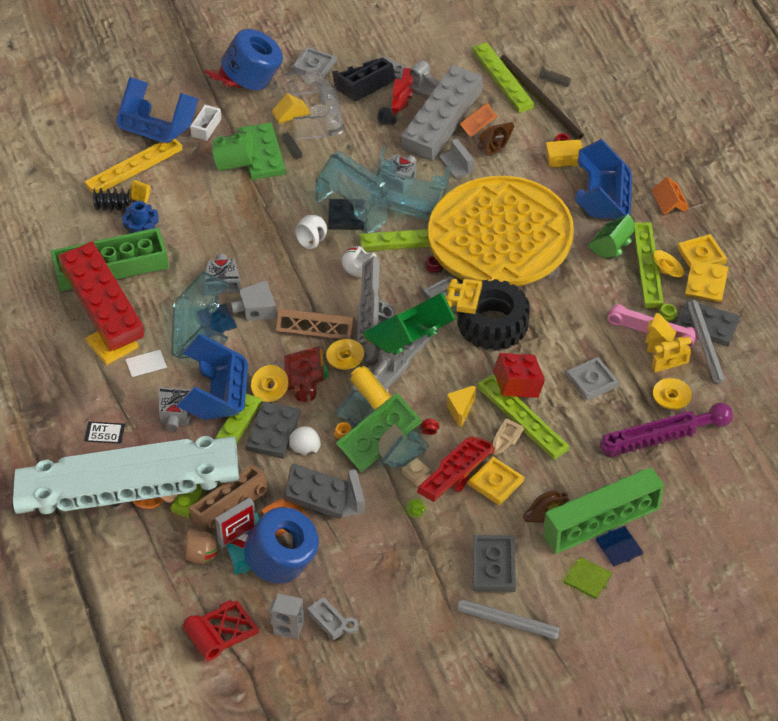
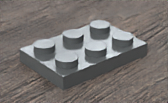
M687 299L676 325L685 328H695L687 306L691 300ZM699 303L712 342L729 347L740 321V316Z
M263 401L245 445L246 451L284 459L289 446V437L296 428L301 415V409Z
M292 463L283 500L340 519L344 511L349 482Z
M473 535V591L515 592V536Z

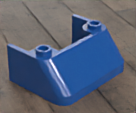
M129 77L116 119L119 128L163 143H170L190 127L198 98L180 93L172 122L170 123L150 116L151 103L143 99L148 83Z
M199 334L183 351V354L198 361L200 373L204 377L211 379L210 394L194 386L177 403V407L203 420L238 415L245 407L248 362L243 355Z

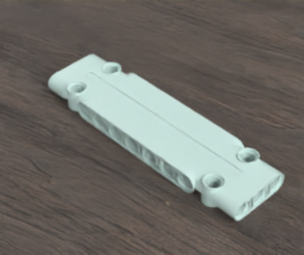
M203 436L198 438L196 442L182 439L61 458L58 463L43 460L36 466L15 469L14 510L16 514L33 512L35 508H38L40 513L49 514L55 511L56 507L62 511H70L190 493L196 489L197 484H200L202 489L210 490L218 485V481L220 483L239 481L235 436L219 439Z

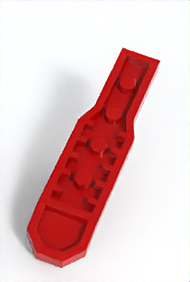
M473 436L466 438L441 461L440 467L418 486L417 493L435 502L449 488L461 492L467 482L468 474L488 455L494 453L495 447L492 443L482 438Z

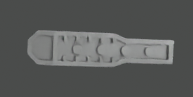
M382 56L393 64L395 79H402L403 69L407 67ZM420 60L410 69V75L413 76V86H410V88H413L414 93L428 99L439 84V81L430 74L429 64L424 60Z
M372 256L362 263L361 298L358 306L357 342L363 346V360L368 363L378 359L380 348L365 340L362 332L395 316L394 308L390 304L379 300L380 258Z
M425 335L403 346L404 351L393 355V353L388 354L380 349L378 362L370 371L387 390L408 369L410 360L430 341L432 336L428 338ZM355 385L351 386L352 397L360 402L368 403Z

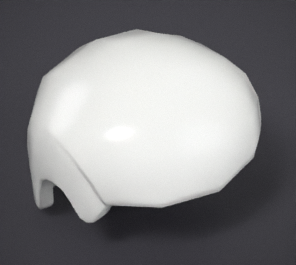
M308 426L295 429L289 437L290 448L304 456L309 452L316 453L321 446L318 433Z

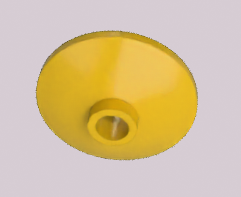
M656 250L653 253V258L659 266L658 268L661 273L674 277H682L684 275L682 265L673 256L661 250Z
M352 339L338 340L327 349V361L336 369H352L363 361L364 348L359 342Z
M276 365L261 367L254 374L251 381L252 393L255 397L261 398L262 402L271 403L279 400L288 388L286 372ZM275 383L274 386L270 388V384Z
M666 378L656 383L653 388V397L660 406L666 409L677 410L686 407L690 403L692 391L685 382L675 378Z

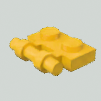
M451 279L446 289L448 293L445 296L450 308L455 305L457 306V312L475 314L482 289V281L464 279L463 284H458L457 279Z
M689 336L685 338L678 337L675 341H664L654 346L655 355H653L651 365L654 373L689 363L691 349L688 344L692 343Z

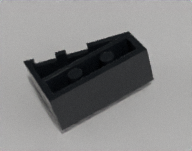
M383 57L364 62L363 66L353 68V66L347 67L348 70L338 73V70L332 71L334 88L354 102L361 100L363 97L374 93L395 80L393 64Z

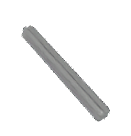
M692 300L687 306L713 381L716 384L724 382L725 378L699 303L696 300Z
M460 599L457 610L463 613L553 639H557L559 636L560 628L464 599Z

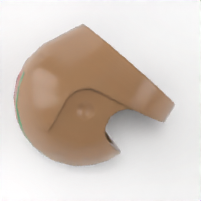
M194 528L187 529L184 541V559L200 565L211 562L218 552V543L215 537L206 531L198 532Z

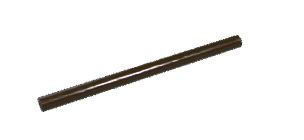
M502 55L500 59L508 70L577 140L582 139L584 134L506 55Z

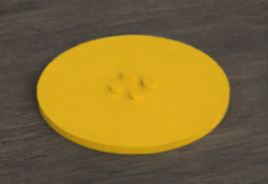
M515 176L482 177L455 187L435 205L428 222L430 249L439 264L449 273L461 280L483 281L488 279V281H493V279H498L500 282L507 281L510 285L514 284L515 286L535 282L554 271L567 257L574 236L572 216L562 199L553 191L537 182Z

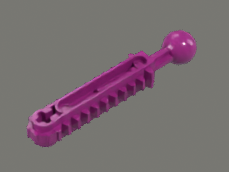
M716 403L712 405L708 413L694 416L692 411L686 412L682 410V414L679 415L675 414L672 417L668 416V418H661L657 421L654 420L650 423L639 424L635 427L632 426L628 429L625 428L621 431L618 430L617 432L603 435L599 448H601L602 453L606 456L615 457L623 453L627 454L630 451L634 452V450L648 448L652 445L656 446L659 443L663 444L666 441L677 440L681 437H692L699 426L710 423L717 427L727 426L733 419V411L726 403Z

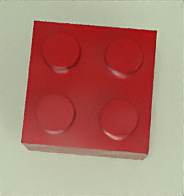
M499 353L493 372L502 396L539 398L545 378L536 356L531 354Z

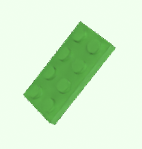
M272 122L239 127L238 133L250 132L254 137L252 165H247L251 180L285 175L286 169Z
M396 393L337 441L336 444L357 469L363 472L381 457L379 453L380 439L393 424H396L406 436L420 425L422 420L403 398Z

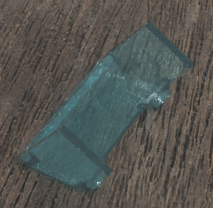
M382 146L374 165L369 199L376 205L429 220L435 205L445 196L450 166H446L442 176L435 175L431 178L430 183L396 173V165L392 161L384 159L386 146Z
M340 151L333 153L315 180L316 201L319 203L335 191L354 204L355 216L364 221V233L374 232L387 222L386 184L382 179Z
M203 271L177 298L173 306L172 356L179 359L190 358L184 355L183 351L199 334L222 345L228 340V336L210 329V315L218 310L220 305L219 295L229 286V282Z
M353 389L334 414L347 419L350 422L351 428H355L375 410L360 391ZM413 429L406 435L408 438L400 436L381 461L392 468H401L423 454L428 449L429 444Z

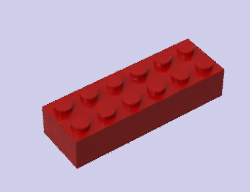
M93 241L59 255L61 270L109 351L117 350L144 337L142 322Z

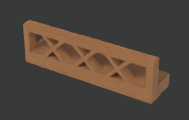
M278 309L276 331L351 339L355 318ZM282 317H289L294 324L288 329L281 328ZM304 319H307L312 324V327L307 331L302 330L298 325ZM322 321L327 322L331 327L326 333H321L316 327ZM340 324H348L347 336L340 335L335 328Z

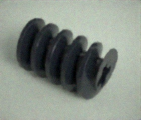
M94 188L93 204L95 210H99L100 207H102V210H107L109 207L110 211H113L116 206L117 211H120L123 206L125 211L126 208L131 206V189H128V192L125 193L124 188H122L120 193H118L117 189L114 188L113 193H111L110 189L107 188L106 193H104L103 189L100 188L99 193H96Z

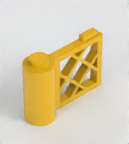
M359 366L350 373L352 375L350 378L351 382L374 410L391 398V395L369 368L365 366L360 368Z

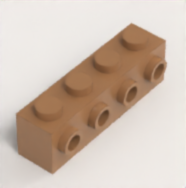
M250 465L239 473V481L224 483L190 506L188 509L194 526L202 532L206 531L209 533L216 528V517L247 498H251L254 502L267 493L269 488L265 474L254 465Z

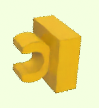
M137 180L132 181L130 188L131 199L147 203L151 186Z

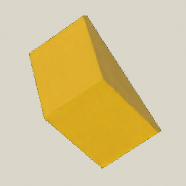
M286 93L274 107L272 114L278 123L308 115L310 110L303 100Z
M475 386L447 394V408L459 427L463 426L475 401Z

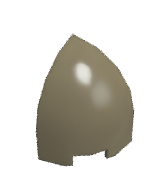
M393 424L380 439L379 453L382 459H393L403 453L413 443L396 424Z

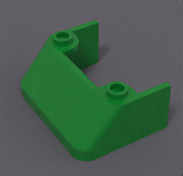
M443 292L362 332L365 340L388 354L393 353V355L404 351L403 346L425 335L429 338L437 334L438 331L436 329L456 320Z

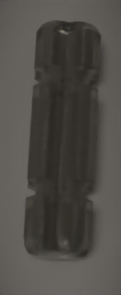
M542 68L539 72L540 78H547L548 81L559 85L561 83L565 87H569L571 84L570 77H563L562 74L553 71L549 72L545 68Z
M289 132L283 133L281 135L282 141L293 158H301L302 151L298 148L299 146Z

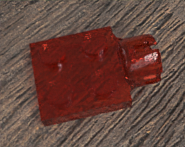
M320 346L284 356L285 372L288 377L287 389H293L294 396L299 402H308L307 395L309 394L310 401H313L317 395V384L324 381L323 350Z

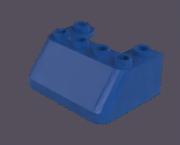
M603 139L580 149L578 164L588 172L587 192L582 189L576 192V203L581 205L587 214L593 218L615 220L626 214L631 215L632 173L627 164Z

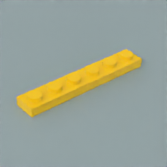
M176 139L170 143L159 142L84 181L85 187L92 194L94 188L96 193H99L100 188L104 192L107 188L110 189L182 151V144Z

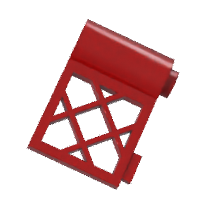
M228 600L220 604L219 609L204 616H189L185 619L182 627L186 635L207 661L218 657L223 650L259 633V628L237 600ZM236 609L239 617L228 616L227 612ZM215 618L222 620L220 626L212 625L209 620ZM229 621L237 624L235 629L223 627L224 622ZM239 624L247 625L251 630L246 632L238 630ZM221 632L231 634L233 638L224 642L220 637Z

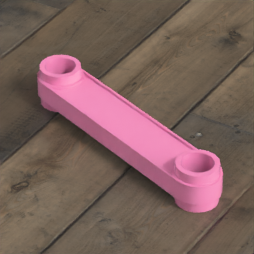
M619 304L614 305L608 314V321L611 324L623 325L645 333L650 332L647 330L650 319H654V317L628 310ZM669 323L676 331L675 339L689 336L692 341L691 344H688L689 348L696 344L698 335L695 328H685Z

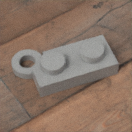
M324 597L307 608V613L333 641L343 635L344 632L353 634L359 628L358 621L355 618L344 619ZM351 623L354 627L348 628L346 625Z

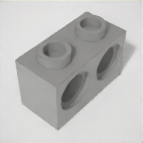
M278 593L276 600L271 602L269 613L272 614L270 625L273 626V634L298 640L304 623L303 599Z

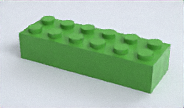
M159 228L93 241L115 279L169 268L167 251ZM86 243L50 250L60 291L70 290L72 287L60 268L59 255Z
M652 467L646 470H640L632 476L623 477L611 485H605L597 491L588 492L583 497L570 500L562 506L551 508L545 512L543 538L556 555L660 509L664 483Z

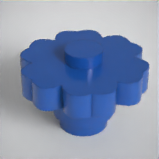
M136 201L125 209V214L122 215L123 227L128 228L130 233L156 228L155 224L159 222L158 212L156 209H152L151 205H146L142 201Z

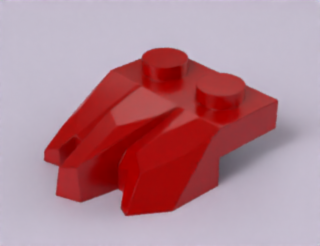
M410 68L403 69L402 79L394 80L392 114L407 107L409 99L413 97V88H410V86H413V76L410 75Z

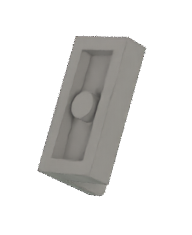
M458 138L451 140V151L440 154L439 159L454 179L474 173V159Z
M356 469L348 471L349 480L346 482H349L342 517L365 513V499Z

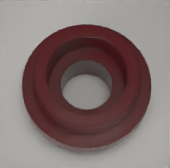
M430 256L425 262V268L429 272L436 273L443 269L434 256Z

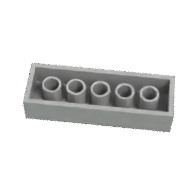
M452 64L401 135L402 148L433 161L483 91V77Z

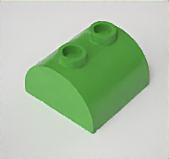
M250 132L235 133L224 137L219 136L213 140V156L219 171L252 165L254 137Z
M626 214L606 223L589 242L588 247L601 257H618L623 252L621 247H625L632 242L630 236L635 231V224L631 216Z

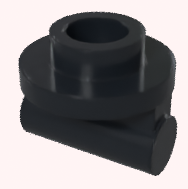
M382 107L378 111L377 118L379 123L385 125L389 122L392 124L397 122V118L392 115L389 108Z

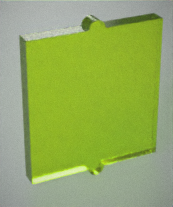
M580 557L575 566L570 568V573L564 580V583L597 599L601 591L606 589V584L613 573Z

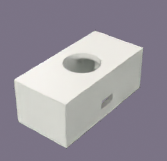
M204 105L190 126L191 137L207 141L221 120V109ZM208 124L206 128H202L203 125Z

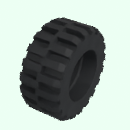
M493 279V281L483 280L476 313L458 312L457 325L459 332L469 343L473 342L472 345L476 347L481 346L485 350L494 349L495 351L500 348L507 349L510 345L514 346L519 340L524 338L529 326L530 306L524 292L518 290L519 288L514 284L510 285L507 281L500 282L498 279ZM499 311L507 316L499 319H490L482 316L480 313Z

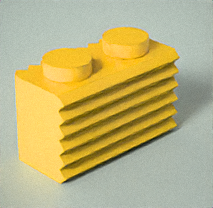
M581 140L546 142L545 154L548 167L578 166L579 150L583 148Z

